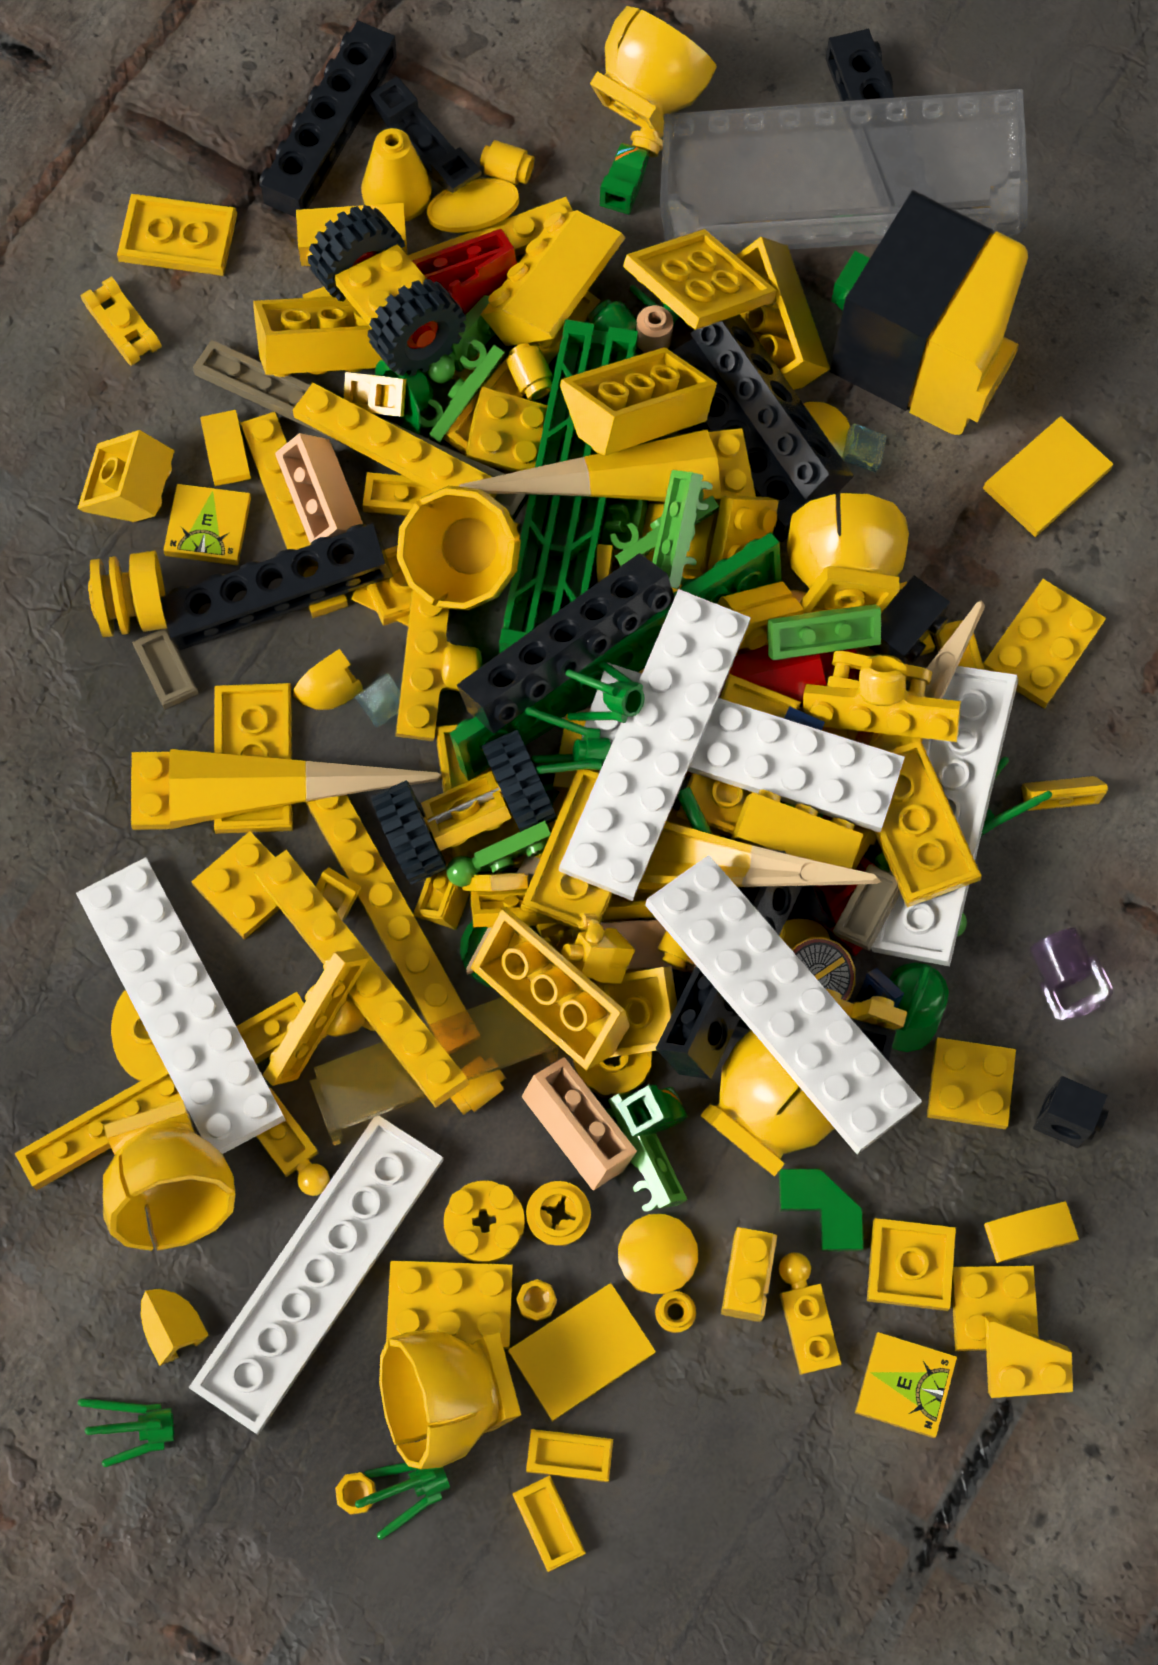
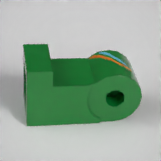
M626 143L620 144L609 173L605 175L600 186L599 206L630 215L643 182L642 179L647 168L650 151ZM611 194L626 198V201H616L611 197Z
M648 1085L617 1104L632 1136L655 1134L681 1123L688 1117L674 1087L658 1090L656 1085ZM633 1110L640 1117L642 1125L637 1121Z

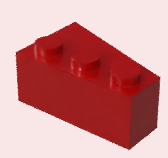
M502 229L412 260L426 279H431L433 283L439 282L462 308L465 315L484 295L490 296L495 290L500 288L508 278L507 273L510 268L517 264L514 247Z

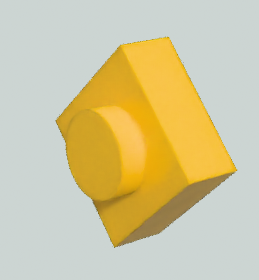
M328 867L322 872L316 888L343 921L347 917L361 886Z

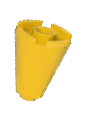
M390 128L383 130L375 138L362 180V197L365 205L404 203L405 221H410L421 215L429 205L432 184L408 135L400 129Z

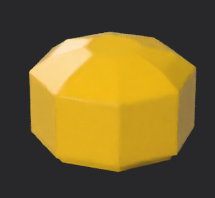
M536 1279L522 1285L516 1302L523 1317L538 1322L551 1317L557 1304V1298L552 1285Z
M361 1472L345 1475L335 1488L337 1505L350 1515L367 1513L373 1504L357 1508L355 1502L358 1499L375 1493V1483Z

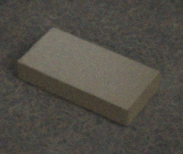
M160 629L132 642L164 710L199 694L175 643L170 638L168 629Z
M869 864L865 872L875 874L881 882L878 884H858L833 929L835 936L870 951L901 894L893 874Z

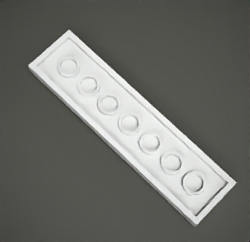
M678 589L638 682L643 685L644 705L636 716L628 717L626 723L620 724L561 861L559 872L633 901L749 626L751 617Z
M608 663L632 681L639 682L641 673ZM606 671L603 672L601 682L610 684L617 681ZM597 689L590 712L611 711L603 701V692ZM718 698L688 771L754 793H758L759 790L770 791L781 796V801L792 805L797 803L816 809L820 814L840 818L855 825L881 832L905 757ZM615 720L586 721L584 727L600 728V737L609 738L612 745L621 722Z
M957 666L942 698L961 701L957 742L924 738L922 744L975 860L1018 678L1014 674ZM969 885L908 908L900 894L871 947L872 951L950 966Z
M707 855L646 900L645 906L857 1155L919 1107L922 1100L710 855Z
M145 857L77 892L76 894L201 1137L224 1154L285 1121L276 1100L147 858Z
M376 1114L188 1388L259 1435L444 1161L443 1157Z

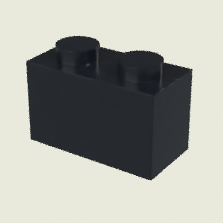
M914 575L881 613V644L868 647L878 655L894 656L904 664L907 660L914 663L926 647L923 641L930 633L937 636L948 622L949 618L945 614L950 601Z

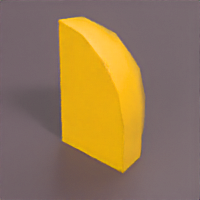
M338 649L312 667L298 681L293 690V697L304 706L316 710H329L347 703L364 690L360 680L356 679L347 668L351 664L342 651Z
M163 1289L145 1290L141 1300L142 1325L149 1346L159 1366L177 1359L176 1351L179 1348L190 1344L198 1346L209 1336L198 1313L189 1301L175 1292Z

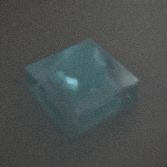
M853 423L847 432L843 461L876 473L882 465L887 435Z
M388 673L380 676L354 696L375 727L382 726L398 713L400 690Z

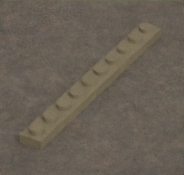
M213 340L209 342L194 364L193 371L196 376L330 437L294 418L293 408L311 385L290 375L285 377L266 375L261 362ZM383 419L491 477L505 475ZM497 494L494 499L508 509L512 520L515 521L528 500L529 494Z

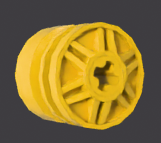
M155 550L130 554L128 572L122 571L116 556L109 557L108 575H106L102 559L90 560L89 598L93 616L99 624L103 638L114 636V619L118 621L121 634H129L130 617L137 616L143 632L167 629L160 597L166 594L159 558Z

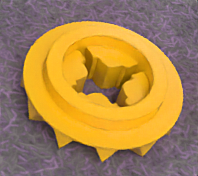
M552 1181L540 1186L531 1195L527 1204L526 1218L529 1228L535 1237L547 1245L566 1246L579 1240L590 1223L591 1209L586 1195L577 1186L564 1181ZM562 1198H564L565 1213L570 1215V1218L575 1219V1221L562 1219L554 1230L552 1229V1216L547 1211L542 1210V1208L547 1210L549 1208L556 1209L558 1204L561 1203Z

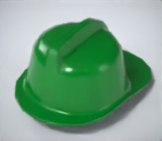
M380 360L376 365L375 375L406 379L404 416L394 417L399 426L419 435L421 426L420 413L429 407L428 402L433 398V389L429 381L419 369L414 376H409L407 373L404 376H400L396 372L394 373L383 360Z
M915 962L902 965L889 978L904 993L898 1008L906 1011L907 1015L904 1027L895 1029L896 1034L892 1046L894 1050L902 1052L920 1050L930 1043L937 1032L948 1002L949 990L946 980L940 972L927 964Z

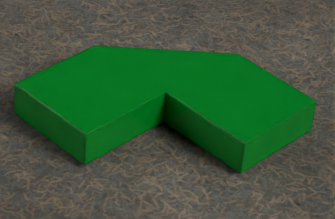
M821 1169L779 1170L780 1212L820 1211L822 1252L863 1250L862 1208Z

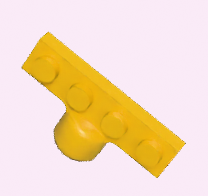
M413 589L395 737L434 741L440 692L444 690L459 691L457 684L481 667L482 656L481 651L476 647L453 645L448 642L446 631L449 608H439L437 605H432Z
M875 655L862 662L859 673V688L847 689L806 684L803 712L824 721V727L957 742L961 701L919 697L908 694L906 690L907 667L904 663L894 656Z
M360 948L334 952L325 961L322 975L317 983L306 993V1002L302 1009L289 1022L285 1038L269 1057L270 1063L262 1076L272 1086L297 1080L323 1038L328 1035L338 1037L356 1032L365 1023L366 1018L348 996L370 958Z

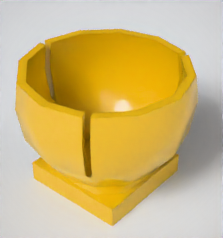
M626 6L615 19L605 43L606 74L603 75L597 71L590 85L602 105L640 128L647 127L658 131L661 134V139L668 128L664 121L665 116L692 105L709 85L717 66L703 49L663 20L639 8Z
M449 485L421 497L414 504L399 527L397 560L409 587L434 606L437 605L439 608L471 610L498 598L517 572L521 543L518 533L520 524L512 520L506 507L482 489Z
M840 493V536L838 535L836 494L811 500L793 513L789 528L787 550L792 570L809 588L800 601L801 606L804 608V613L873 604L878 605L882 613L900 591L899 577L897 576L903 570L907 551L909 530L906 517L893 502L870 494Z
M751 1030L735 1044L722 1066L720 1103L717 1105L710 1103L700 1115L773 1176L785 1164L781 1160L783 1154L816 1146L835 1129Z
M183 1100L104 1125L107 1140L115 1156L103 1174V1218L110 1234L124 1246L149 1251L153 1250L154 1247L148 1231L145 1207L148 1212L151 1234L157 1251L188 1245L216 1231L233 1213L235 1202L234 1176L223 1154L210 1142L197 1135Z
M439 1331L406 1332L386 1341L380 1355L379 1377L384 1415L394 1445H397V1451L409 1467L417 1469L440 1468L459 1460L469 1453L483 1433L494 1431L521 1416L500 1333L483 1336L471 1345L452 1335Z

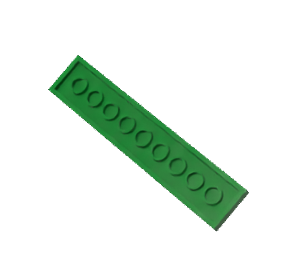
M771 532L760 539H754L743 550L732 557L718 561L711 570L700 577L686 581L680 590L717 604L720 597L781 582L779 541ZM672 603L578 673L601 681L604 672L600 667L602 661L635 672L644 669ZM570 678L531 706V708L562 718L569 713L579 712L592 704L597 689ZM524 711L494 734L477 717L459 723L455 730L450 732V737L460 770L470 781L490 768L482 745L515 730H518L524 745H527L556 727V725L527 715Z

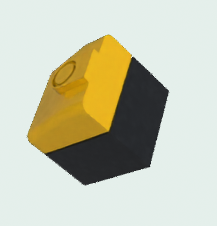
M912 190L845 299L829 372L905 411L910 407L909 413L950 434H962L970 419L978 423L1018 350L1019 344L1004 337L1028 261L1026 247L998 231L993 234L994 229Z

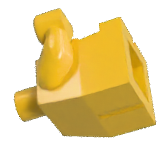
M580 913L579 916L582 920H577V926L580 929L588 930L578 933L574 945L565 944L562 948V956L586 977L601 983L621 984L635 949L617 929L606 928L604 930L595 914Z

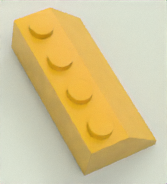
M578 210L563 214L557 212L551 215L545 221V228L538 238L527 245L525 249L527 253L521 261L510 268L507 273L508 278L503 285L489 296V304L480 315L506 347L553 339L565 323V319H568L625 240L622 232Z
M760 237L736 254V256L775 288L777 292L772 303L740 315L793 390L803 388L830 370L788 246Z
M332 296L253 301L259 357L266 375L285 377L291 373L306 372L320 375L327 371L339 370L360 372L363 369L376 368L377 363L383 360L369 342L368 330H371V328L347 298L344 302L338 301L336 297L333 298Z
M663 347L561 380L560 387L578 437L590 445L595 452L606 456L705 422L717 382Z
M507 907L501 910L471 969L586 1071L612 1056L630 1027L625 1010Z

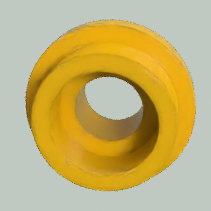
M642 127L640 131H633L630 137L633 141L632 146L650 151L649 157L652 158L657 157L659 151H662L665 146V142L660 139L661 134L651 128Z
M680 1291L668 1292L657 1302L655 1309L656 1320L668 1332H684L691 1327L695 1320L696 1306L687 1294ZM676 1305L683 1310L682 1318L674 1320L669 1317L668 1309L671 1306Z

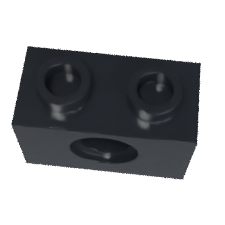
M1061 1076L1046 1094L1033 1129L1078 1148L1086 1139L1091 1141L1096 1131L1100 1132L1109 1113V1110L1103 1108L1108 1095Z

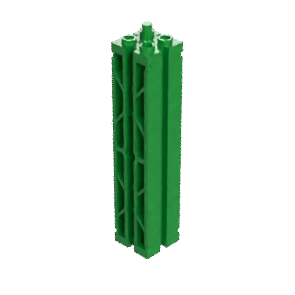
M565 319L563 337L557 357L535 468L599 454L578 437L560 387L561 380L636 356L638 331L609 326L608 332L594 330V324ZM529 494L520 538L518 568L512 577L504 625L499 640L500 653L593 587L597 569V546L601 544L609 498Z

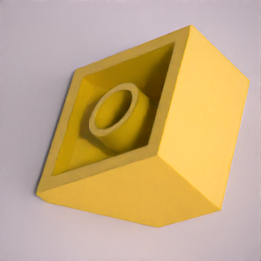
M141 430L98 443L77 509L86 513L130 522L156 516L162 505L161 495L165 482L172 471L171 461L175 450Z

